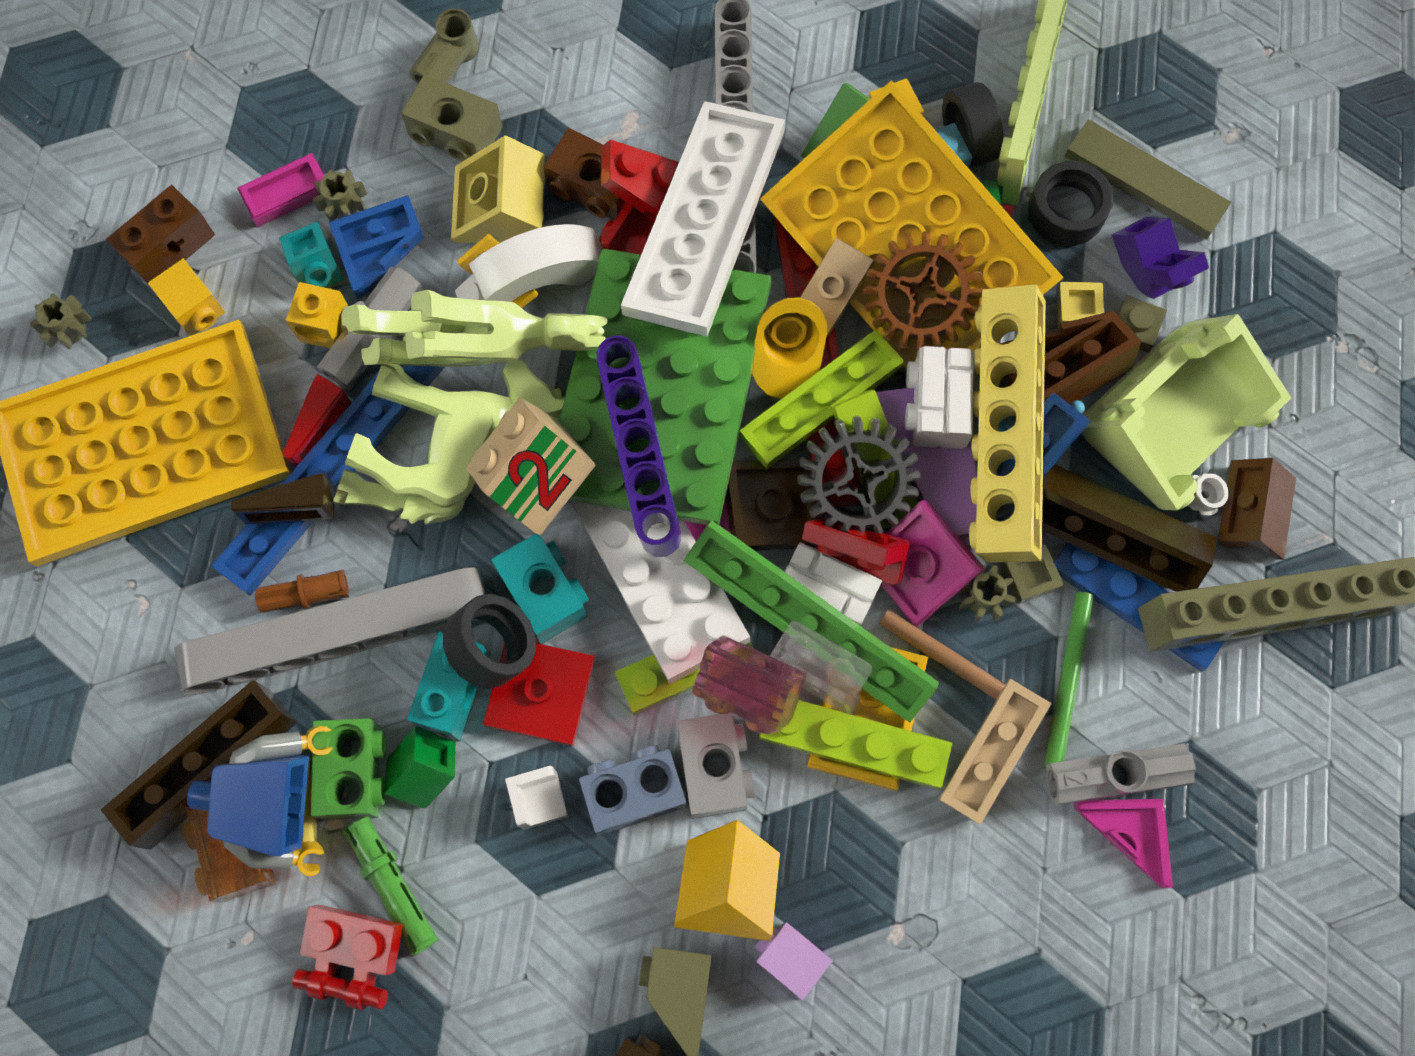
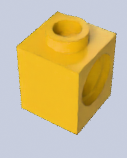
M184 258L148 282L149 286L189 336L209 329L215 324L217 318L226 313Z
M299 282L285 321L299 342L330 349L342 333V312L348 304L340 291Z

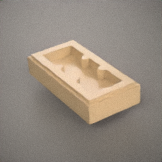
M838 238L835 239L800 297L812 301L822 310L827 321V336L833 331L866 277L868 269H871L874 264L873 259Z

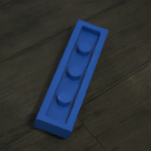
M1068 542L1054 561L1057 571L1063 580L1081 592L1094 595L1093 600L1142 633H1144L1138 608L1160 594L1170 593L1155 582ZM1225 641L1168 650L1202 672L1208 668Z

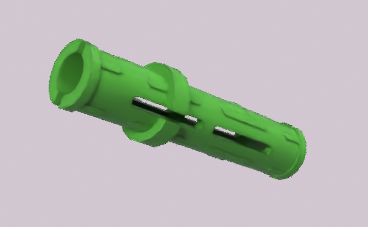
M369 816L364 817L348 826L347 829H344L342 834L352 847L362 866L359 872L363 879L370 880L392 921L403 924L401 936L411 956H416L438 942V936H436L433 928L428 923L421 907L395 864L398 858L394 851H388L379 837Z

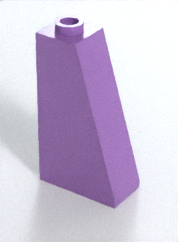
M903 388L876 392L888 425L891 424L897 429L894 440L905 436L910 442L901 454L907 452H915L917 454L918 461L906 467V469H917L921 473L920 479L910 481L912 486L919 491L918 502L927 500L969 550H973L969 540V528L971 522H976L977 505L972 503L970 486L972 478L977 477V471L970 441L967 447L963 449L942 448L941 446H915L913 444V431L905 430L907 403H914V389Z

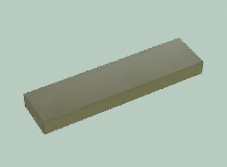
M1089 119L1064 155L1072 161L1083 162L1097 168L1112 185L1206 240L1232 203Z

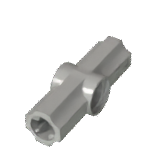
M391 266L366 301H358L355 304L365 305L368 309L408 311L411 307V298L414 292L423 291L421 283L415 280L410 273L398 266L397 268ZM342 325L341 335L317 368L320 373L339 387L351 390L368 367V365H364L361 349L370 347L371 342L375 338L396 340L397 336L353 334V332H348L347 328Z
M1184 743L1137 751L1121 750L1110 755L1049 763L1046 765L1045 782L1048 795L1053 800L1054 805L1107 797L1119 798L1127 794L1191 785L1195 783L1194 774L1196 767L1193 755ZM1114 763L1121 765L1125 769L1127 774L1126 785H1122L1114 779L1112 774Z

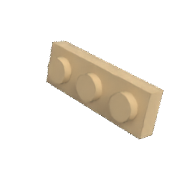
M1008 679L938 799L981 825L1052 703L1014 680Z

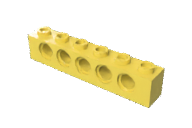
M1036 284L982 290V306H978V311L975 312L976 329L978 333H981V348H976L974 351V367L976 374L980 375V390L974 391L973 411L975 417L979 418V433L972 436V455L974 460L978 461L977 477L971 480L970 493L972 503L977 505L976 522H971L969 540L971 548L976 549L975 553L986 562L1042 561L1046 301ZM1011 331L1018 332L1016 338L1011 343L1000 344L1002 337L1006 333ZM1011 373L1017 374V378L1012 385L999 388V383L1004 376ZM1016 416V422L1011 429L1004 432L998 431L999 423L1004 418ZM1009 459L1016 461L1011 473L1005 476H997V469L1002 462ZM1007 503L1015 505L1014 512L1009 519L996 521V513L1002 505Z

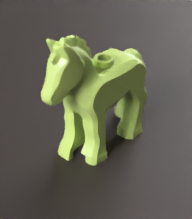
M428 289L414 292L411 298V310L415 311L368 309L365 305L355 304L344 307L342 312V325L347 328L348 332H353V334L404 336L402 341L389 338L373 339L370 347L361 349L364 365L396 364L405 366L470 367L516 361L525 352L541 346H547L551 350H595L606 339L602 336L604 333L602 326L607 324L608 321L603 316L548 313L544 318L528 314L513 302L451 298Z
M519 359L506 362L502 371V376L508 388V397L484 391L446 392L414 381L404 372L400 365L382 364L373 386L372 395L435 417L427 464L415 467L395 465L376 452L369 438L356 433L345 465L371 476L381 484L367 482L356 472L345 469L333 502L340 505L374 506L391 513L403 509L400 519L408 520L411 524L419 520H424L425 525L450 520L456 517L462 510L464 502L475 484V480L465 467L472 460L477 449L485 443L498 426L503 415L511 409L518 398L524 399L559 420L565 397H562L560 388L551 390L546 383L539 380L530 371L525 362Z

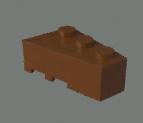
M1114 310L1061 323L1059 329L1045 332L1044 402L1053 393L1057 394L1068 404L1075 400L1080 401L1133 368L1142 341ZM1013 340L1006 341V342H1002V343H1000V344H1002V345H1004V344H1009V343H1011ZM1011 373L1004 376L999 383V388L1012 385L1017 378V374Z

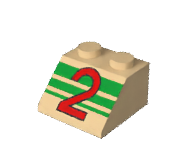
M519 397L511 409L503 415L500 423L485 443L477 449L472 460L465 468L486 495L531 531L541 536L596 464L556 417Z

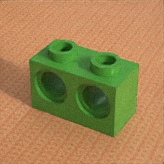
M370 718L313 721V727L321 725L332 730L317 732L313 736V746L316 749L333 747V749L325 755L312 753L311 816L321 820L359 819L367 816L378 818L379 806L384 805L386 801V794H384L385 779L384 777H379V759L385 758L387 751L385 731L380 730V725ZM352 735H359L361 739L360 749L355 755L345 758L342 754L344 741ZM351 781H357L360 786L359 797L352 804L344 805L341 800L343 787Z

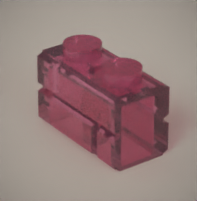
M722 635L705 648L699 667L701 669L697 674L692 695L705 700V706L715 713H732L745 719L747 727L755 732L777 734L790 723L799 701L798 697L802 692L807 673Z

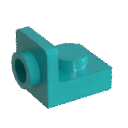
M318 221L279 237L288 266L298 283L302 282L327 288L343 280L341 271L332 256Z

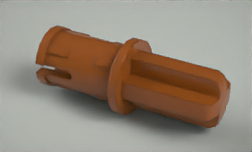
M344 569L309 577L299 574L296 581L260 587L255 590L256 605L261 612L302 605L303 609L306 610L310 608L311 604L349 598V587Z

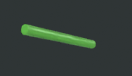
M1076 592L1044 761L1045 769L1047 764L1063 762L1065 758L1094 595L1087 592Z

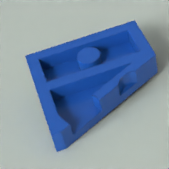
M409 195L329 222L352 290L357 298L364 296L383 278L391 266L394 267L424 239Z

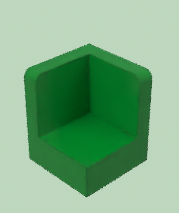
M415 726L387 758L384 794L420 808H427L455 778L456 742Z

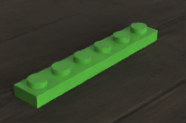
M711 521L706 526L684 558V562L909 723L936 691L939 684L937 680L714 521Z

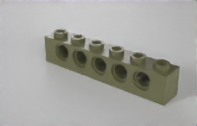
M1415 557L1160 594L1138 608L1149 652L1401 613L1415 607Z

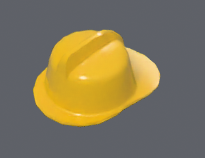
M785 298L772 304L762 314L757 326L754 342L755 353L752 375L758 387L770 396L780 399L784 398L820 370L827 336V321L822 310L812 301L802 298Z

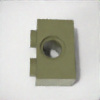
M425 74L401 112L408 135L413 141L425 147L432 145L442 149L449 156L461 162L492 144L503 127L496 103ZM449 122H456L452 125H445Z

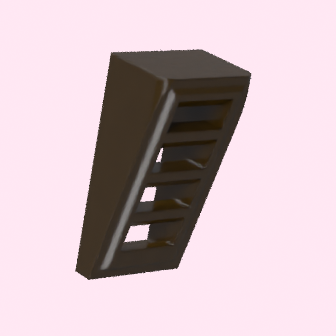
M325 473L316 474L231 501V510L245 524L331 520V518H334V485Z

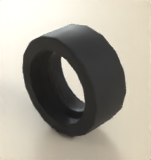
M975 82L947 91L942 103L943 125L945 127L955 123L972 155L969 168L997 160L1000 157L1004 130L996 100L989 88L983 83Z
M1077 161L1057 163L1050 166L1040 175L1028 201V216L1034 229L1044 239L1058 245L1076 246L1090 241L1100 232L1113 207V190L1107 178L1093 166ZM1059 186H1068L1083 191L1091 199L1094 206L1092 216L1083 221H1068L1057 216L1049 208L1046 201L1049 190Z
M485 594L474 597L448 618L443 629V649L448 663L461 678L474 686L489 689L503 686L531 665L536 652V638L530 620L519 606L505 597ZM472 619L487 622L502 636L507 648V662L505 664L494 662L477 647L471 633Z

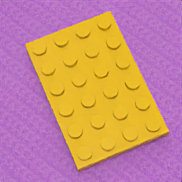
M892 80L760 198L818 267L835 239L838 238L873 259L874 264L871 269L882 272L884 267L878 264L875 256L881 253L890 260L894 255L890 252L888 243L891 241L896 242L900 251L907 249L904 239L906 234H912L914 246L922 245V233L929 231L931 246H937L938 238L941 234L948 236L947 244L944 248L946 251L950 252L958 242L963 245V250L957 257L959 261H962L967 256H974L975 263L966 269V273L980 271L982 279L971 283L970 288L984 290L1036 284L1041 294L1044 295L1064 278ZM929 257L911 259L899 266L893 274L915 277L923 271ZM942 262L937 276V284L941 289L950 292V295L961 298L960 284L956 274L947 264ZM932 272L929 273L927 280L923 282L921 287H909L910 294H916L914 301H916L917 306L914 314L917 313L920 303L923 304L926 297H936V290L930 291ZM866 275L850 304L874 331L876 328L872 325V321L882 315L880 310L873 313L866 312L865 305L869 302L877 301V296L865 295L863 288L869 285L877 286L878 281L872 280ZM887 287L886 298L888 307L900 322L905 323L910 301L902 293ZM982 298L969 299V303L982 306ZM931 307L924 312L917 328L937 326L946 321L955 311L948 308ZM968 313L963 315V318L972 325L969 331L962 330L957 324L952 328L957 333V342L952 343L949 341L946 333L940 335L942 347L945 349H971L972 351L979 348L981 333H978L976 329L975 316ZM885 323L876 330L884 336L890 325ZM897 332L894 338L887 342L904 360L903 366L907 369L908 362H915L918 354L916 350L917 339L910 337L907 348L901 349L899 341L903 334ZM932 338L924 339L925 346L933 347Z
M239 319L0 401V456L27 559L30 564L36 567L286 479L291 474L288 461L282 455L284 448L245 326Z

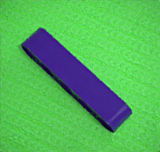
M621 335L611 336L599 345L597 363L634 527L647 553L655 557H666L673 554L679 548L681 530L643 368L634 343L629 338ZM618 358L630 359L629 363L622 368L614 369L610 367L611 363ZM628 398L640 400L639 404L631 410L619 409L620 404ZM637 439H645L650 442L644 451L634 453L628 450L629 445ZM646 481H656L660 484L659 489L654 494L643 496L637 493L641 484ZM657 523H664L670 526L669 533L664 538L654 540L647 537L648 530Z

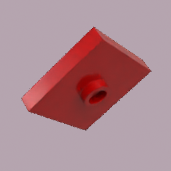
M505 643L499 663L505 664L507 662V648ZM536 643V652L531 665L503 686L492 688L483 725L487 728L574 747L595 662L594 655Z

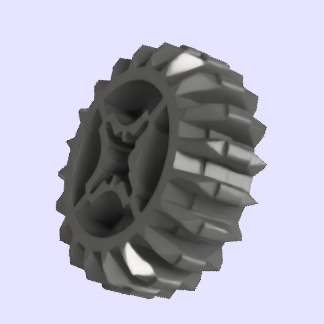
M858 415L853 416L852 430L846 431L843 421L837 419L835 420V427L839 434L831 437L827 429L821 428L819 434L826 443L822 447L813 441L807 443V449L816 457L815 459L801 457L799 461L800 466L811 470V473L797 476L799 485L812 486V488L800 494L802 502L809 503L817 500L809 510L811 517L816 518L827 512L824 516V526L832 528L837 520L842 523L840 531L847 533V530H850L851 525L857 526V531L863 533L866 531V525H872L873 530L881 534L883 533V528L880 521L887 518L890 525L893 527L897 526L899 521L893 512L897 508L906 514L911 511L910 505L902 500L903 497L913 498L918 497L919 494L918 489L908 485L907 482L920 479V471L913 468L906 469V467L918 461L917 454L915 452L901 454L910 444L909 440L903 436L891 442L897 431L891 424L885 427L881 434H879L880 420L872 417L869 421L867 430H863L862 419ZM867 442L878 445L886 450L891 458L883 461L879 458L871 461L863 460L859 457L854 443ZM841 448L844 458L843 468L837 474L830 476V481L822 483V474L827 461ZM852 457L858 468L861 467L864 474L867 470H870V474L864 476L866 496L863 495L860 487H857L854 481L850 485L847 483V481L854 478ZM895 472L890 492L883 501L876 505L874 497L875 487L879 482L887 479L889 473ZM835 493L837 496L845 494L854 495L859 498L863 510L851 511L840 508L832 503L827 496Z

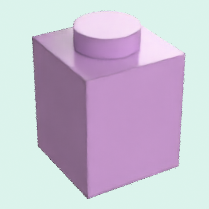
M787 922L779 930L773 925L771 941L759 940L754 947L761 953L755 962L802 1001L833 961Z

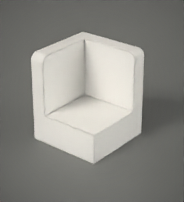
M552 766L505 779L516 824L523 830L569 817L558 774Z

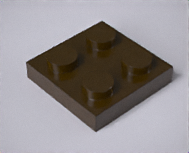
M800 459L778 460L768 469L759 460L733 461L726 491L730 533L754 551L796 549L800 542L812 548H817V544L802 540L805 523L820 519V517L812 518L809 514L811 506L817 500L809 503L802 502L800 494L812 488V486L798 484V475L811 473V470L800 466Z

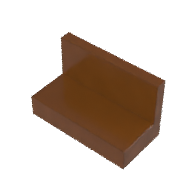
M1273 457L1231 460L1227 482L1228 499L1223 506L1218 542L1225 548L1260 547L1275 560H1284L1296 477Z

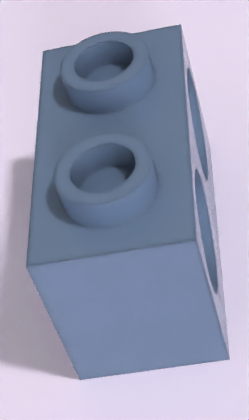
M658 745L649 746L633 752L632 761L615 766L614 760H607L587 768L589 775L580 777L579 781L594 831L598 837L687 808L669 749L660 751ZM653 769L663 771L668 777L666 787L658 793H649L641 785L644 774ZM606 784H616L623 791L620 803L612 808H604L597 801L599 790Z

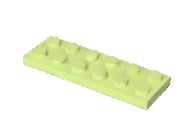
M1038 0L1034 21L1036 24L1034 31L1031 30L1026 50L1027 60L1025 66L1022 65L1017 86V91L1019 92L1017 100L1013 101L1008 122V127L1010 128L1008 136L1003 139L999 157L1000 167L997 182L998 186H1004L1002 203L1017 206L1019 203L1068 0Z

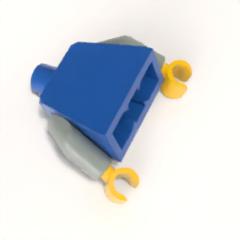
M317 725L310 728L306 735L302 736L297 731L264 735L233 751L228 763L214 767L211 782L195 780L191 784L187 795L189 808L209 811L208 834L212 838L222 840L225 848L250 868L289 870L294 865L298 867L303 875L308 877L315 876L320 872V866L314 863L306 864L303 862V859L310 853L318 855L325 853L323 847L318 842L306 841L302 843L309 756L301 755L302 750L308 749L316 755L328 754L333 747L316 749L312 744V738L317 732L332 731L331 729Z

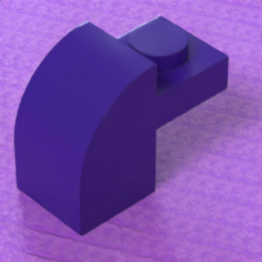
M1145 217L1111 234L1124 270L1137 289L1149 298L1155 299L1173 289L1185 287L1194 282L1193 276L1209 269L1205 252L1179 249L1170 218Z

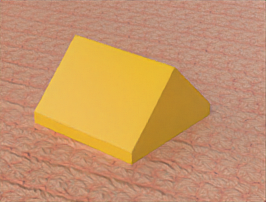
M738 820L687 840L674 928L771 941L780 853Z

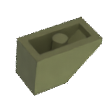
M653 947L652 957L643 956L639 986L648 987L647 1000L686 1055L699 1056L712 955Z

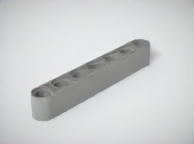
M476 567L458 569L183 642L174 648L182 693L186 695L208 693L443 630L448 618L474 597L487 594L482 569Z

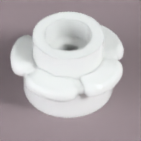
M1215 474L1193 475L1192 477L1198 484V488L1194 493V500L1188 506L1194 511L1198 510L1204 516L1216 514L1218 508L1223 506L1228 499L1226 483ZM1202 491L1204 492L1206 498H1203L1201 494Z

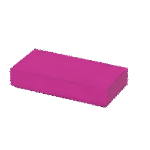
M310 153L238 187L237 190L257 227H260L312 202L313 198L320 195L314 183L315 181L321 182L324 174L314 155Z

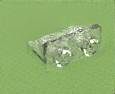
M792 621L768 658L773 671L838 710L851 715L860 703L859 692L872 672L871 664L797 621Z

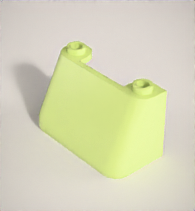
M1238 314L1188 322L1169 333L1083 414L1089 419L1090 424L1081 434L1095 450L1159 509L1178 511L1188 506L1195 498L1194 493L1197 491L1198 484L1191 474L1239 427L1254 425L1256 428H1260L1272 423L1279 416L1278 411L1291 397Z

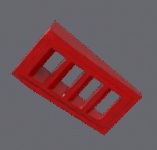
M319 374L315 376L282 454L294 469L351 404L342 388Z

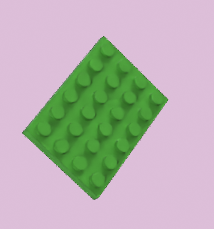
M602 249L586 315L606 317L608 321L607 324L602 326L604 329L602 336L606 339L619 335L627 337L634 343L637 349L678 520L708 525L711 521H714L719 525L752 375L757 326L762 314L766 310L771 287V276L732 269L710 331L706 337L622 315L621 303L641 255ZM598 349L576 351L559 421L596 466L569 500L631 511L597 363ZM618 358L611 363L610 367L614 369L622 368L629 363L630 359ZM628 398L620 404L619 409L631 410L639 404L640 400ZM637 439L629 445L628 450L634 453L644 451L650 442L645 439ZM646 481L641 484L637 493L643 496L654 494L659 489L660 484L656 481Z

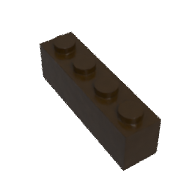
M1054 464L1043 477L1042 531L1175 592L1198 589L1213 566L1217 537Z
M252 680L101 809V812L129 846L151 850L196 811L195 809H190L187 803L188 790L195 780L211 782L214 767L228 763L233 751L260 736L286 733L298 722L270 689Z

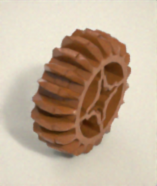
M929 231L922 233V245L914 246L912 234H906L904 239L907 249L900 251L896 242L891 241L888 243L889 250L894 256L890 260L881 253L875 256V260L884 268L882 272L868 269L867 277L878 281L877 286L869 285L863 288L865 295L877 296V301L869 302L865 305L866 312L873 313L880 310L882 315L872 321L874 328H880L885 323H888L890 327L883 336L887 341L893 339L897 332L903 334L899 341L901 349L907 348L910 337L916 338L917 352L919 348L925 346L924 339L932 338L933 347H942L939 336L946 333L949 341L952 343L957 342V333L952 328L957 324L962 330L969 331L972 325L963 318V315L968 313L975 316V312L978 311V306L970 304L969 299L982 298V289L970 288L971 283L982 279V273L980 271L966 273V269L975 263L974 256L970 255L959 261L957 257L962 252L963 245L958 242L950 252L946 251L944 248L947 244L948 236L941 234L938 238L937 246H931ZM929 257L923 271L915 277L893 274L899 266L911 259ZM942 262L947 264L956 274L960 284L961 298L950 295V292L941 289L937 284V276ZM932 272L930 291L936 290V297H926L923 304L920 303L917 313L914 314L917 306L916 301H914L916 294H910L909 287H921L923 282L927 280L929 273ZM887 287L897 290V292L902 293L909 299L910 306L905 323L900 322L890 311L886 298ZM931 307L948 308L955 311L946 321L937 326L917 328L922 315Z

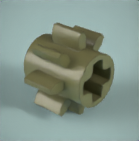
M328 170V174L322 178L321 182L315 181L314 185L320 195L313 198V201L318 211H325L329 222L366 210L361 197L367 195V191L362 181L355 182L351 170H347L344 174Z
M53 293L50 295V298L34 306L36 309V320L30 322V325L41 334L40 339L49 347H53L59 341L68 349H71L72 344L82 338H87L85 323L92 319L81 308L82 304L74 296L70 295L63 301Z
M996 565L989 572L980 573L972 580L973 583H968L960 590V592L966 593V596L959 608L960 610L969 608L975 613V622H979L984 615L991 614L992 618L998 621L1003 616V610L999 604L1011 607L1015 602V598L1007 594V588L1013 582V579H1003V577L997 574L998 569ZM982 586L990 589L989 596L992 598L990 601L982 599L983 591L980 590Z

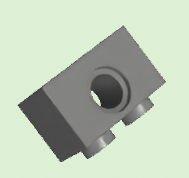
M733 712L678 720L677 725L691 819L746 811L748 806L747 799L754 798L755 793L751 770L742 771L739 752L747 751L743 723L734 724ZM712 754H721L728 759L730 769L721 777L710 776L703 768L705 759Z

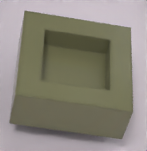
M1126 295L1120 306L1118 316L1142 341L1139 349L1149 353L1155 344L1167 310Z
M1046 545L1042 546V561L1001 563L1007 578L1013 579L1010 585L1018 604L1055 592L1064 586Z

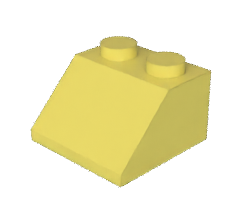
M503 136L456 165L451 240L457 243H478L487 234H490L501 243L524 232L542 228L544 219L543 190L545 174L543 166L545 164V154L508 136Z

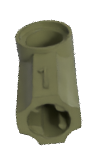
M457 8L448 9L438 16L435 22L436 34L409 70L410 77L416 83H419L425 74L448 84L460 65L472 60L477 55L479 42L472 21L465 11Z

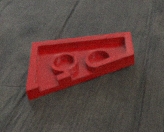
M610 139L601 146V186L640 212L650 211L657 216L679 162Z

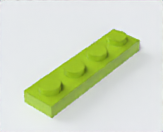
M875 329L739 430V437L763 466L768 469L832 421L835 417L831 406L876 388L901 369L904 360Z
M771 693L759 740L937 790H940L943 786L952 742L775 693Z

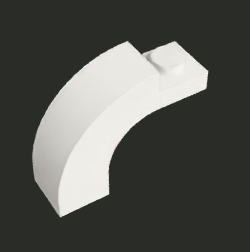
M564 224L527 231L497 244L472 261L469 265L473 274L455 290V293L461 299L512 302L522 294L546 285L566 284L582 287L596 275L602 247L593 228Z

